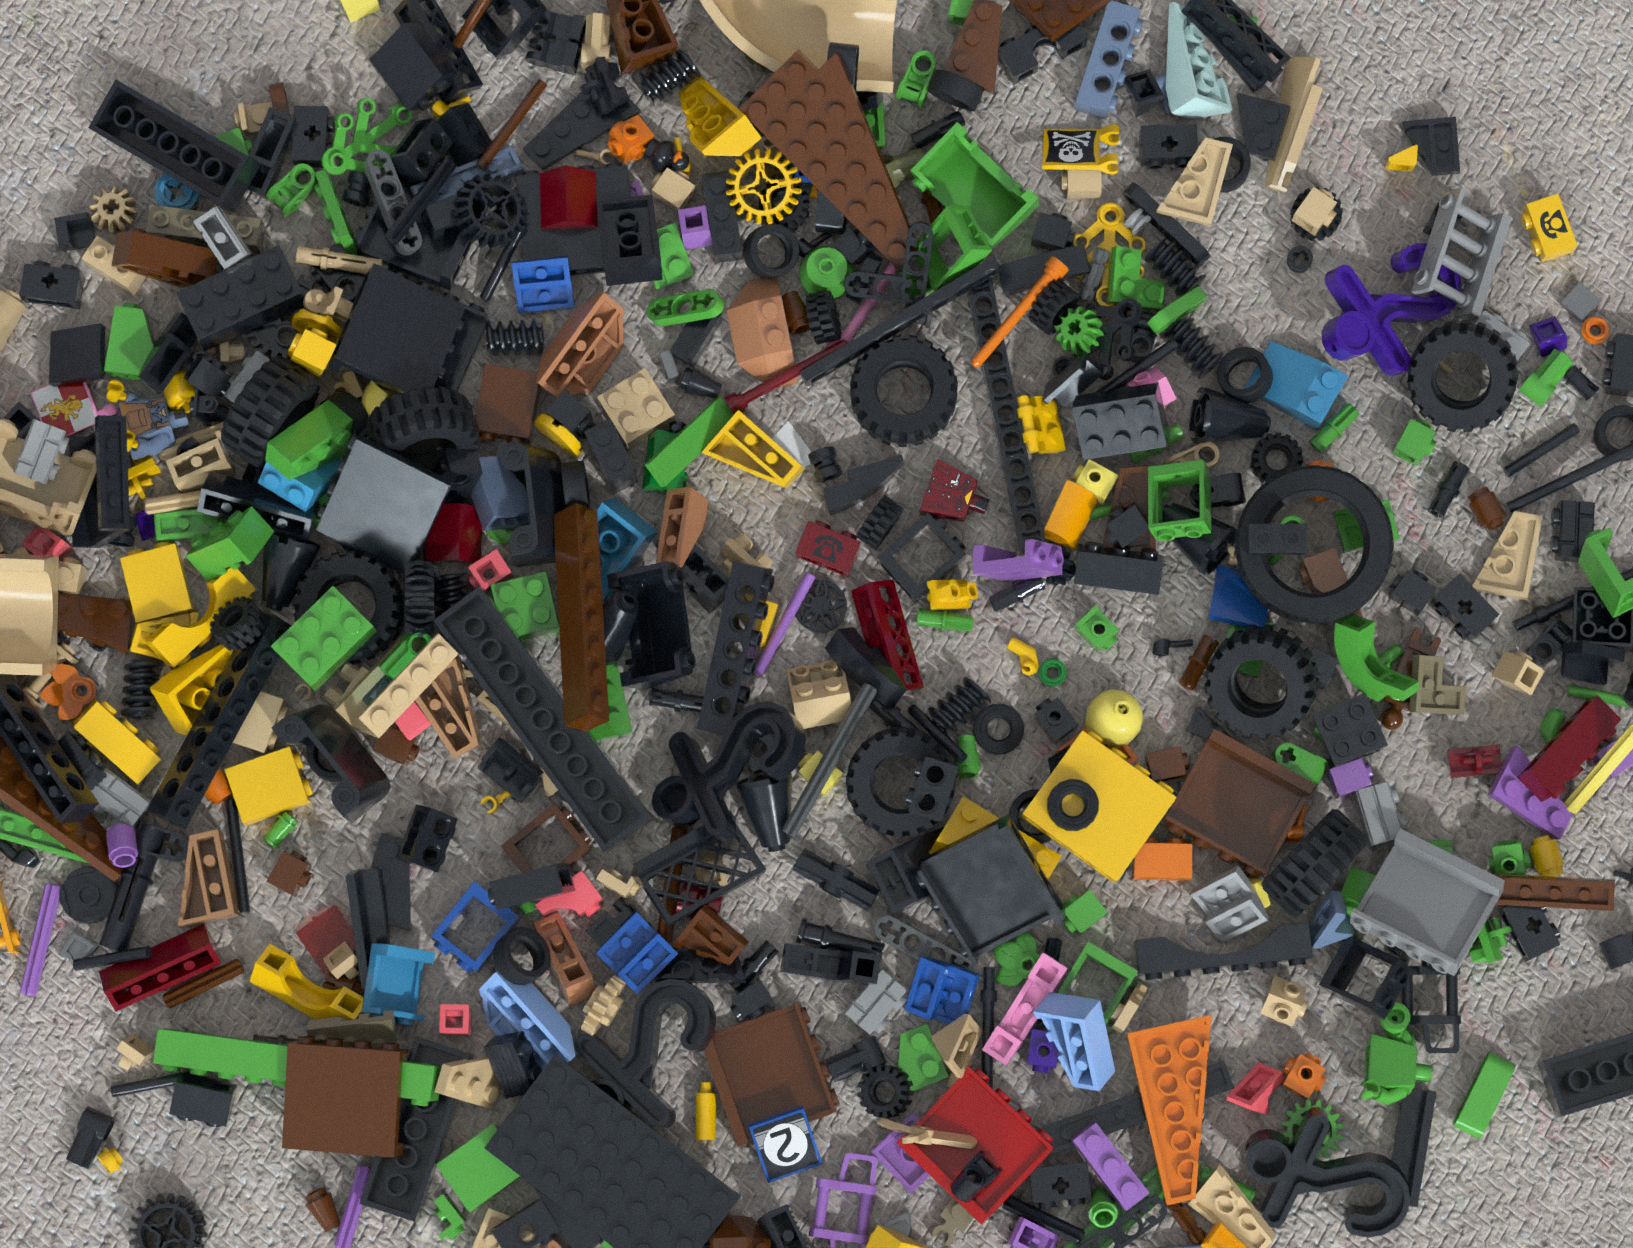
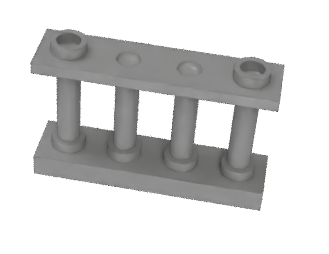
M1462 187L1445 191L1439 200V209L1419 270L1415 274V283L1412 289V293L1415 295L1435 290L1456 302L1457 308L1454 317L1460 321L1480 318L1512 217L1505 213L1484 217L1462 204L1466 191ZM1458 214L1481 228L1478 242L1454 229ZM1449 240L1454 241L1473 253L1470 268L1445 253ZM1441 265L1465 278L1462 293L1437 279Z

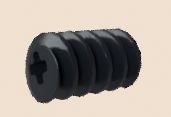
M679 49L676 51L677 60L670 55L666 57L668 66L659 61L657 63L658 72L650 67L647 70L649 78L642 73L638 75L640 86L654 107V97L663 102L664 91L671 96L674 95L673 85L682 90V79L691 84L692 73L699 78L701 77L699 70L689 55Z
M1165 237L1148 252L1145 261L1147 263L1155 261L1152 269L1154 271L1162 269L1160 273L1161 279L1170 277L1167 282L1168 287L1171 288L1178 285L1175 290L1176 296L1186 294L1199 286L1207 275L1203 274L1197 277L1195 274L1199 266L1197 265L1189 269L1188 265L1192 259L1189 257L1181 260L1180 258L1184 250L1181 249L1174 252L1173 249L1177 242L1173 241L1167 244L1166 240L1168 237Z
M1194 317L1187 320L1181 319L1163 334V338L1173 336L1172 338L1180 345L1176 351L1177 355L1187 353L1183 362L1185 364L1194 362L1191 371L1193 373L1201 371L1198 379H1201L1218 365L1223 352L1213 354L1212 352L1216 344L1205 345L1209 336L1208 334L1202 337L1198 336L1202 329L1201 326L1191 328L1195 320Z
M532 319L530 327L527 328L524 320H520L518 328H515L513 321L509 320L507 328H504L501 320H499L496 329H493L490 321H487V351L490 349L493 356H498L501 348L503 354L508 356L511 348H513L515 355L519 356L523 347L527 355H531L535 347L538 355H542L544 351L543 321L541 327H538L535 319Z
M468 573L440 575L434 579V584L441 585L440 588L434 590V595L442 597V599L435 602V606L443 608L442 611L436 613V617H439L469 594L461 591L469 583L460 580V577Z
M143 659L130 660L132 663L125 664L124 670L132 674L123 677V681L130 685L122 688V692L129 695V697L121 700V703L129 708L122 709L121 715L130 719H155L149 716L150 712L158 711L157 707L150 705V701L156 700L154 695L151 694L150 687L155 684L151 682V679L160 677V674L152 671V668L161 666V663Z
M964 677L962 680L964 687L958 684L954 686L956 695L951 692L945 694L947 702L941 699L937 700L939 710L934 707L928 708L931 720L947 735L948 728L955 732L958 731L955 724L956 721L964 725L967 723L964 717L965 713L972 717L975 716L972 707L976 706L981 710L984 709L981 702L982 699L990 703L992 702L981 686L967 677Z

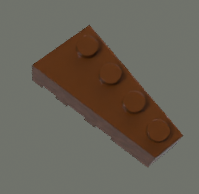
M606 0L621 75L657 64L659 61L664 62L667 56L674 54L679 45L658 0Z

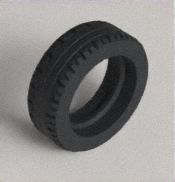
M1308 465L1279 473L1257 489L1247 502L1239 519L1235 548L1238 568L1250 592L1263 606L1273 613L1292 621L1318 624L1336 621L1351 615L1371 600L1381 587L1389 571L1393 556L1394 539L1386 509L1379 497L1374 494V491L1367 484L1352 474L1337 468ZM1308 496L1326 497L1342 504L1356 518L1363 536L1362 558L1351 578L1334 590L1316 594L1304 593L1290 588L1274 574L1269 566L1266 555H1249L1248 552L1249 524H1270L1273 517L1282 507L1296 499Z

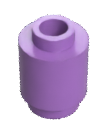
M125 823L113 825L106 832L109 859L117 867H129L135 863L138 856L135 830L132 826Z

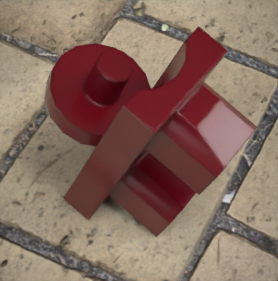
M1500 744L1447 750L1450 779L1498 774L1502 767Z

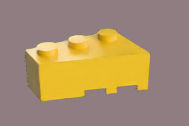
M739 410L701 452L785 489H788L805 469L800 462Z
M94 698L75 717L71 724L135 783L139 784L161 760L157 755L160 749L148 738L143 742L135 734L139 730L128 720L122 723L114 715L117 711L104 700L101 704Z

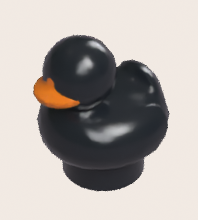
M655 138L652 139L644 154V158L651 162L652 169L658 173L665 171L666 168H674L679 171L684 170L690 163L688 155L682 151L676 152L675 143L670 140H662L660 142Z

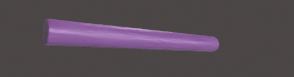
M805 572L757 661L755 674L761 677L816 578L808 572Z

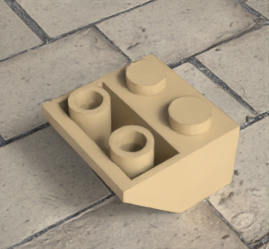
M834 660L786 669L794 714L802 724L803 729L843 721L851 707V699L845 672Z

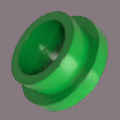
M1055 658L1046 659L1038 669L1040 681L1049 687L1059 686L1064 682L1067 675L1064 663ZM1048 669H1056L1058 675L1055 678H1050L1047 675Z

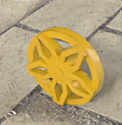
M300 309L299 312L295 313L291 321L292 326L302 335L305 329L311 332L312 328H316L330 335L326 340L334 344L342 332V329L333 322L332 317L328 315L320 316L305 309Z

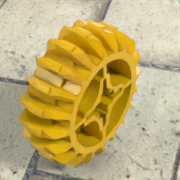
M769 148L765 151V157H762L760 149H755L756 158L754 159L749 152L744 153L747 162L744 164L742 160L737 159L735 163L740 167V170L738 171L734 168L729 170L731 174L736 175L735 180H726V184L734 185V190H727L726 194L736 195V199L730 201V205L734 206L740 203L741 207L736 213L741 215L747 210L746 221H751L753 215H757L756 224H762L763 216H766L768 224H772L773 214L776 215L779 221L783 220L784 217L781 210L783 209L786 213L791 214L793 211L787 204L789 202L794 205L799 203L797 199L792 197V194L802 193L801 189L794 188L793 183L802 182L801 178L793 179L791 174L798 171V168L793 167L788 170L787 166L791 161L787 158L781 163L782 152L780 151L776 153L774 158H771L772 150ZM764 162L779 168L785 178L771 179L767 174ZM756 164L755 181L752 184L741 186L746 171ZM762 177L767 179L766 182H770V184L778 183L777 186H771V188L767 189L766 197L761 194L762 190H750L751 187L761 184ZM787 187L782 202L772 209L773 191L778 188ZM743 194H757L761 199L764 210L752 207L745 200Z

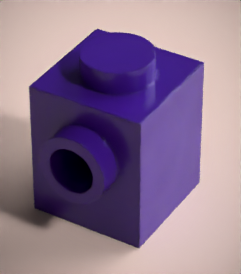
M1031 1030L1026 1065L1032 1066V1071L1049 1074V1069H1056L1059 1050L1054 1041L1049 1042L1045 1035L1048 1031Z

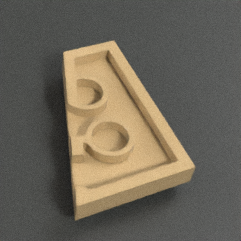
M1205 137L1179 179L1158 207L1156 213L1211 227L1233 144Z
M1514 511L1472 585L1476 591L1522 600L1528 599L1543 516Z
M482 1055L477 1056V1059L473 1060L463 1059L444 1063L434 1092L493 1110L495 1101L498 1098L500 1085L488 1057Z
M1221 1164L1196 1192V1199L1190 1200L1188 1203L1190 1207L1214 1225L1221 1222L1248 1248H1267L1276 1236L1275 1232Z

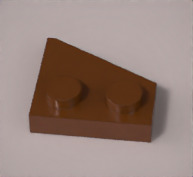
M705 904L672 946L678 949L687 947L696 950V955L706 958L712 957L718 962L730 965L749 941Z

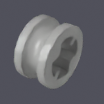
M1139 208L1127 219L1124 227L1126 229L1130 228L1132 230L1131 234L1135 236L1149 223L1151 217L1143 215V209Z

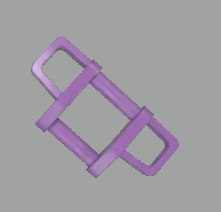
M847 1153L844 1157L838 1181L823 1178L816 1179L818 1192L813 1228L810 1227L809 1236L830 1239V1248H835V1240L861 1243V1248L866 1247L870 1237L868 1236L872 1198L873 1195H876L877 1186H874L878 1160L875 1156ZM851 1159L871 1162L872 1168L869 1185L843 1182L848 1162ZM830 1189L861 1193L856 1234L824 1229Z

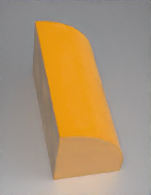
M1067 480L1045 526V539L1075 551L1097 504V498L1086 488Z

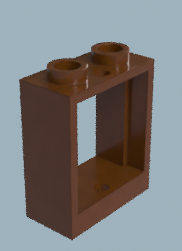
M554 803L501 845L502 849L521 873L534 869L516 848V845L554 815L580 846L559 864L569 863L571 868L592 851L588 845L592 840L582 828L577 831L570 822L574 818L564 805L559 809Z

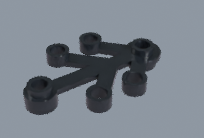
M1134 299L1122 300L1116 307L1097 306L1094 303L1088 304L1085 307L1087 311L1096 309V318H1114L1106 326L1099 328L1103 331L1104 336L1097 337L1096 340L1099 346L1091 345L1090 353H1087L1091 356L1100 347L1098 363L1102 367L1108 368L1107 373L1099 377L1101 380H1109L1114 374L1110 360L1113 336L1119 329H1121L1120 344L1115 351L1116 356L1122 361L1128 362L1135 355V350L1131 346L1133 326L1141 320L1143 308ZM1133 309V314L1127 318V312ZM1125 348H1128V354L1126 356H1122V351ZM1074 354L1070 358L1066 356L1057 358L1052 366L1054 375L1056 376L1078 355Z

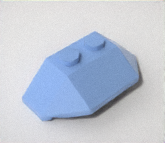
M496 971L479 989L480 996L483 998V1008L488 1026L497 1036L519 1031L525 1032L524 1036L527 1037V1040L532 1045L535 1062L538 1063L542 1071L555 1054L567 1063L575 1057L570 1025L533 983L516 985L505 980Z

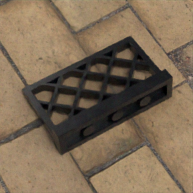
M731 810L730 814L736 825L735 837L739 842L738 851L721 847L722 841L708 833L703 825L633 864L631 876L637 884H641L668 927L698 911L705 904L708 905L766 872L765 866L737 826L736 818ZM704 849L716 852L714 864L697 861L698 853ZM719 853L736 857L733 869L717 866ZM739 858L752 861L756 869L749 873L738 871ZM679 863L691 865L690 877L674 875V866ZM695 867L712 870L709 883L692 879ZM715 871L732 875L730 884L726 886L712 884ZM656 876L668 879L665 892L653 889L648 881ZM671 880L688 884L685 897L668 893ZM690 886L706 888V897L701 900L688 898ZM666 898L683 902L682 910L670 916L665 908Z

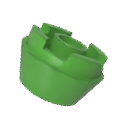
M820 246L811 250L803 258L799 268V278L803 288L809 294L829 290L834 299L847 292L844 281L846 276L854 271L855 268L854 264H851L837 247Z

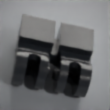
M546 11L538 21L546 26L535 25L532 28V33L543 39L531 38L528 44L529 47L540 52L528 51L525 61L538 67H547L554 71L576 76L581 55L580 48H582L585 39V16L575 14L568 16ZM545 39H555V41L552 43Z

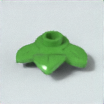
M1024 932L1017 936L1015 943L1007 941L994 948V956L998 963L1002 965L995 980L1007 986H1017L1025 979L1028 980V975L1041 956L1037 953V941L1031 934ZM1031 960L1033 966L1030 970H1027L1026 964Z

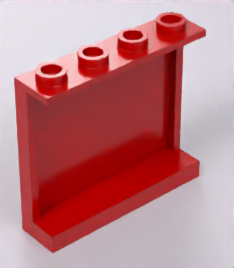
M968 1066L963 1077L959 1078L915 1125L932 1128L937 1131L970 1135L977 1139L976 1148L967 1149L933 1143L932 1145H925L915 1142L902 1144V1137L896 1143L968 1213L983 1225L1054 1150V1147L1050 1144L1053 1139L1042 1128L1036 1131L1029 1124L1032 1119L1021 1108L1015 1111L1008 1104L1011 1099L999 1087L994 1091L987 1084L990 1080L987 1075L978 1067L973 1071ZM980 1150H983L985 1152L984 1156L996 1167H1001L1003 1171L986 1189L984 1188L971 1201H960L953 1195L951 1184L969 1161Z

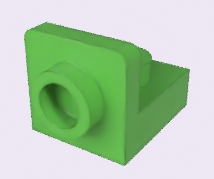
M442 1194L433 1201L437 1205L434 1211L444 1223L449 1221L451 1225L438 1236L441 1240L449 1237L452 1241L465 1230L462 1225L467 1220L446 1194Z

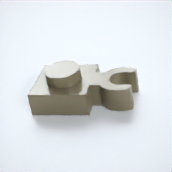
M952 1197L939 1215L946 1220L945 1223L935 1227L932 1236L935 1237L941 1230L946 1231L948 1239L944 1245L948 1246L954 1239V1230L957 1228L963 1233L974 1217Z

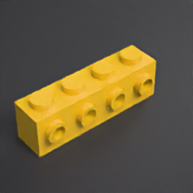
M312 328L311 332L305 329L303 335L296 334L287 355L291 357L290 361L311 375L320 378L336 344L326 340L328 335L316 328Z

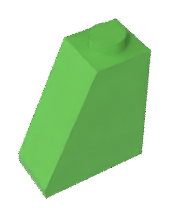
M124 303L123 306L114 307L104 372L109 377L142 381L138 378V374L155 345L148 316L143 309H140L139 305Z

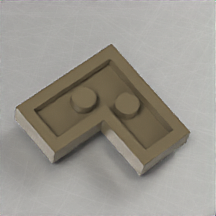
M1413 655L1412 678L1419 680L1420 683L1419 691L1410 696L1409 712L1464 715L1466 686L1442 685L1443 656Z

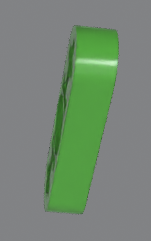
M1197 286L1159 311L1149 320L1147 325L1158 335L1197 309L1208 298V295L1200 286Z
M706 289L657 298L648 305L646 314L656 326L664 327L714 318L723 311L725 303L724 299L715 290ZM691 302L689 310L680 314L681 307L685 303Z

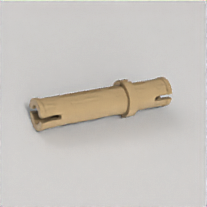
M299 245L296 253V263L320 266L321 270L333 268L366 274L374 263L381 267L383 264L382 259L330 251V248L326 247L321 250Z

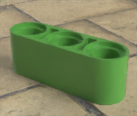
M1489 1051L1454 1119L1453 1126L1480 1139L1509 1083L1516 1064Z

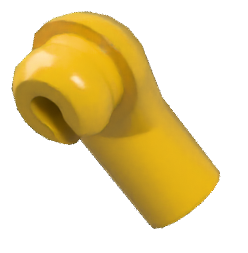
M1013 636L1006 649L1019 655L1020 668L1024 675L1031 676L1035 674L1039 668L1036 649Z

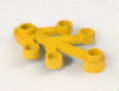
M1109 202L1103 204L1098 209L1097 221L1084 233L1077 234L1073 239L1072 245L1073 247L1077 246L1076 241L1084 239L1086 241L1085 250H1087L1090 241L1104 230V241L1097 247L1108 250L1110 257L1108 263H1104L1106 268L1102 276V287L1098 289L1095 300L1098 306L1114 307L1116 304L1104 303L1101 297L1106 294L1108 295L1112 247L1119 246L1115 242V231L1129 243L1128 248L1134 249L1132 243L1140 242L1142 244L1140 250L1143 253L1146 243L1143 238L1132 235L1130 228L1126 229L1124 227L1125 215L1123 209L1118 204ZM1108 213H1112L1115 215L1116 219L1114 221H1108L1106 220L1105 215ZM1094 250L1087 255L1089 264L1090 261H1094V258H1092ZM1141 266V267H1140V272H1141L1140 278H1143L1145 271H1144L1143 266ZM1086 274L1081 275V276H1078V277H1075V278H1076V279H1084V277H1085Z

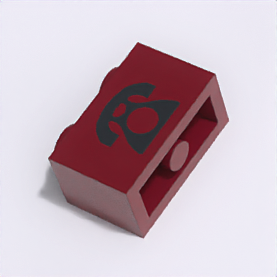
M816 520L815 523L808 521L795 552L796 558L849 577L861 548V542L857 540L856 535L847 531H842L841 534L830 530L831 526L822 521Z

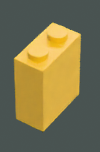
M170 541L161 542L154 545L155 549L143 551V549L131 550L127 552V556L120 558L137 624L196 612L181 551L175 543L171 544Z
M289 746L224 769L243 824L249 826L282 814L284 811L288 812L311 803L309 796L313 795V790L309 779H303L300 769L304 768V763L299 751L294 753V750Z

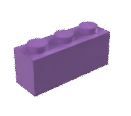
M1092 1121L1070 1138V1141L1123 1210L1127 1211L1149 1194L1148 1190L1096 1122Z

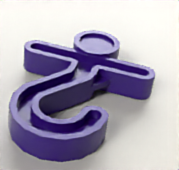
M1416 243L1394 253L1390 259L1392 269L1399 274L1410 270H1419L1427 243ZM1341 265L1328 271L1324 279L1326 287L1344 314L1328 320L1324 325L1321 334L1322 344L1326 352L1339 361H1348L1369 351L1386 375L1395 376L1407 371L1409 363H1412L1409 353L1389 323L1427 324L1449 314L1457 303L1435 290L1430 291L1428 297L1399 294H1369L1354 270L1348 265ZM1441 265L1437 279L1461 292L1460 275Z

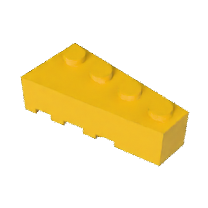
M963 796L929 854L1000 818ZM1019 830L1046 877L1049 879L1062 856Z

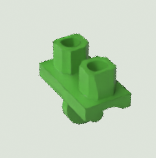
M1488 917L1478 934L1481 945L1470 948L1469 953L1473 963L1485 961L1491 963L1503 959L1499 947L1508 945L1504 934L1512 930L1510 926L1502 928L1499 917L1492 920Z

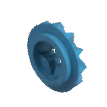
M163 174L158 179L154 190L155 199L159 206L189 210L194 204H197L199 195L198 192L167 174ZM180 186H183L182 192L186 198L177 196L176 199H172L173 194L168 187L178 189Z

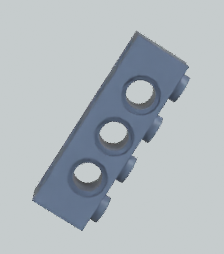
M1113 0L1107 4L1074 110L1105 120L1109 111L1114 113L1119 98L1114 93L1117 86H1123L1127 73L1122 68L1125 60L1131 61L1135 45L1131 44L1133 35L1139 36L1144 21L1139 19L1141 9ZM1115 30H1120L1126 37L1118 40L1111 33ZM1113 56L1116 58L1117 63L1107 65L1103 58ZM1103 81L1108 84L1109 88L1105 91H1100L1094 84Z

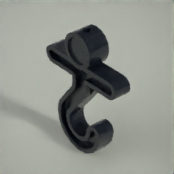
M757 702L744 708L733 718L714 758L708 763L696 740L684 732L673 734L669 740V749L682 777L670 776L657 785L652 796L653 810L659 817L677 828H686L694 825L701 818L708 833L722 842L731 840L736 834V825L724 801L727 790L738 781L758 738L763 733L774 731V743L761 757L760 768L771 778L782 780L797 767L804 754L806 738L802 724L791 712L776 703Z
M675 979L656 982L641 994L634 1007L630 1049L625 1058H620L596 1035L591 1036L584 1033L578 1036L575 1041L577 1053L604 1078L596 1079L592 1082L631 1111L633 1106L650 1124L662 1128L670 1127L676 1120L675 1110L652 1088L653 1071L657 1066L661 1021L664 1011L675 1004H680L685 1009L688 1020L681 1034L680 1041L682 1046L690 1051L701 1052L705 1050L714 1036L716 1026L714 1005L705 991L690 982Z
M1313 1107L1306 1112L1291 1145H1289L1288 1140L1283 1134L1271 1129L1259 1130L1246 1141L1244 1155L1248 1172L1259 1182L1272 1183L1261 1206L1262 1217L1272 1228L1279 1227L1285 1222L1299 1194L1308 1192L1324 1193L1366 1183H1374L1382 1187L1385 1191L1384 1196L1374 1206L1351 1205L1346 1208L1343 1216L1349 1233L1367 1238L1385 1235L1398 1227L1407 1215L1410 1195L1406 1177L1398 1164L1386 1156L1367 1152L1328 1161L1316 1159L1330 1128L1328 1115L1320 1107Z

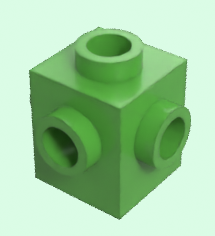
M1522 838L1493 842V856H1488L1491 873L1527 875V869H1531V858L1529 851L1524 852ZM1511 860L1514 864L1510 865L1506 861Z

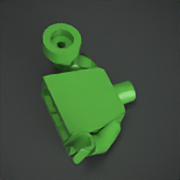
M1395 1002L1393 1009L1389 1011L1385 1020L1380 1018V1023L1387 1033V1038L1371 1034L1366 1044L1364 1082L1360 1083V1086L1364 1087L1363 1094L1361 1095L1364 1100L1371 1098L1385 1105H1390L1409 1095L1415 1086V1080L1431 1081L1432 1065L1416 1063L1417 1048L1413 1031H1409L1407 1028L1410 1022V1012L1401 1003Z

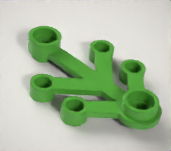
M370 98L360 99L356 105L358 114L353 140L345 147L346 131L352 128L354 120L347 113H340L335 117L336 129L333 145L322 155L323 168L332 175L342 174L346 169L365 173L364 162L351 159V157L358 152L369 154L379 149L391 156L392 150L396 149L397 145L388 147L372 142L395 126L408 125L412 120V111H407L403 104H394L388 110V117L366 132L369 115L375 111L376 105ZM365 101L369 103V110L367 112L362 107ZM401 110H404L406 113L404 120L399 118ZM342 117L347 118V125L345 127L340 123ZM335 156L340 158L338 166H335L333 163ZM377 161L372 162V164L378 166L379 169L381 168V163Z

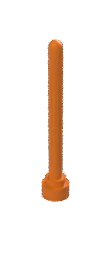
M1051 256L1044 264L1045 269L1043 270L1044 274L972 358L971 363L974 367H980L1037 300L1038 295H1041L1043 290L1052 281H1057L1058 278L1062 279L1069 271L1059 259Z

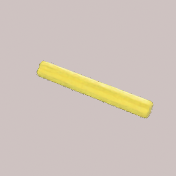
M1633 724L1629 725L1564 801V805L1569 812L1578 813L1633 749Z

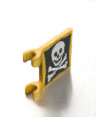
M1110 124L1101 129H1044L1042 169L1100 170L1111 175L1118 173V155L1109 153L1099 158V141L1108 145H1117L1119 143V135H1117L1119 134V126Z

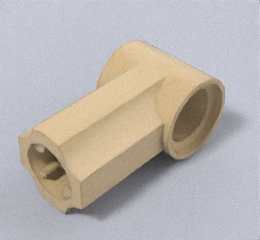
M592 13L586 16L585 44H582L581 51L582 69L595 63L597 57L605 56L606 62H611V45H609L611 21L609 15Z

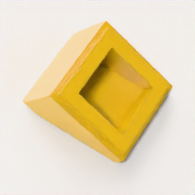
M1413 145L1390 156L1385 164V169L1412 172L1417 164L1418 145Z

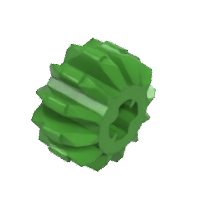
M1079 306L1076 311L1068 308L1067 317L1059 316L1062 324L1054 326L1055 330L1059 332L1055 338L1062 344L1061 346L1065 351H1072L1073 354L1079 355L1082 350L1090 353L1091 345L1099 346L1096 338L1104 336L1103 331L1099 329L1103 323L1099 318H1096L1097 315L1094 311H1087L1086 308Z

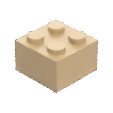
M643 368L597 397L600 407L612 422L628 451L647 440L648 436L655 430H663L671 422L676 421L675 414L646 368Z

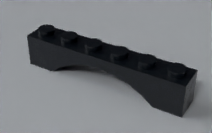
M1309 923L1280 925L1258 944L1245 950L1228 954H1206L1192 951L1177 945L1166 937L1137 939L1134 942L1138 976H1145L1146 981L1163 979L1162 974L1174 973V978L1191 976V971L1202 970L1203 975L1220 973V968L1231 967V972L1249 970L1248 965L1260 964V969L1277 968V962L1287 961L1289 966L1306 965V960L1313 957Z

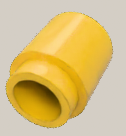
M1549 835L1532 840L1534 845L1528 848L1536 873H1540V876L1563 874L1562 866H1564L1557 840H1550Z

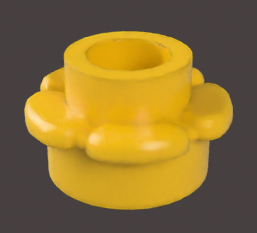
M103 1147L104 1151L97 1155L102 1166L109 1174L116 1170L120 1171L121 1166L119 1164L123 1162V1159L115 1148L108 1150V1148Z

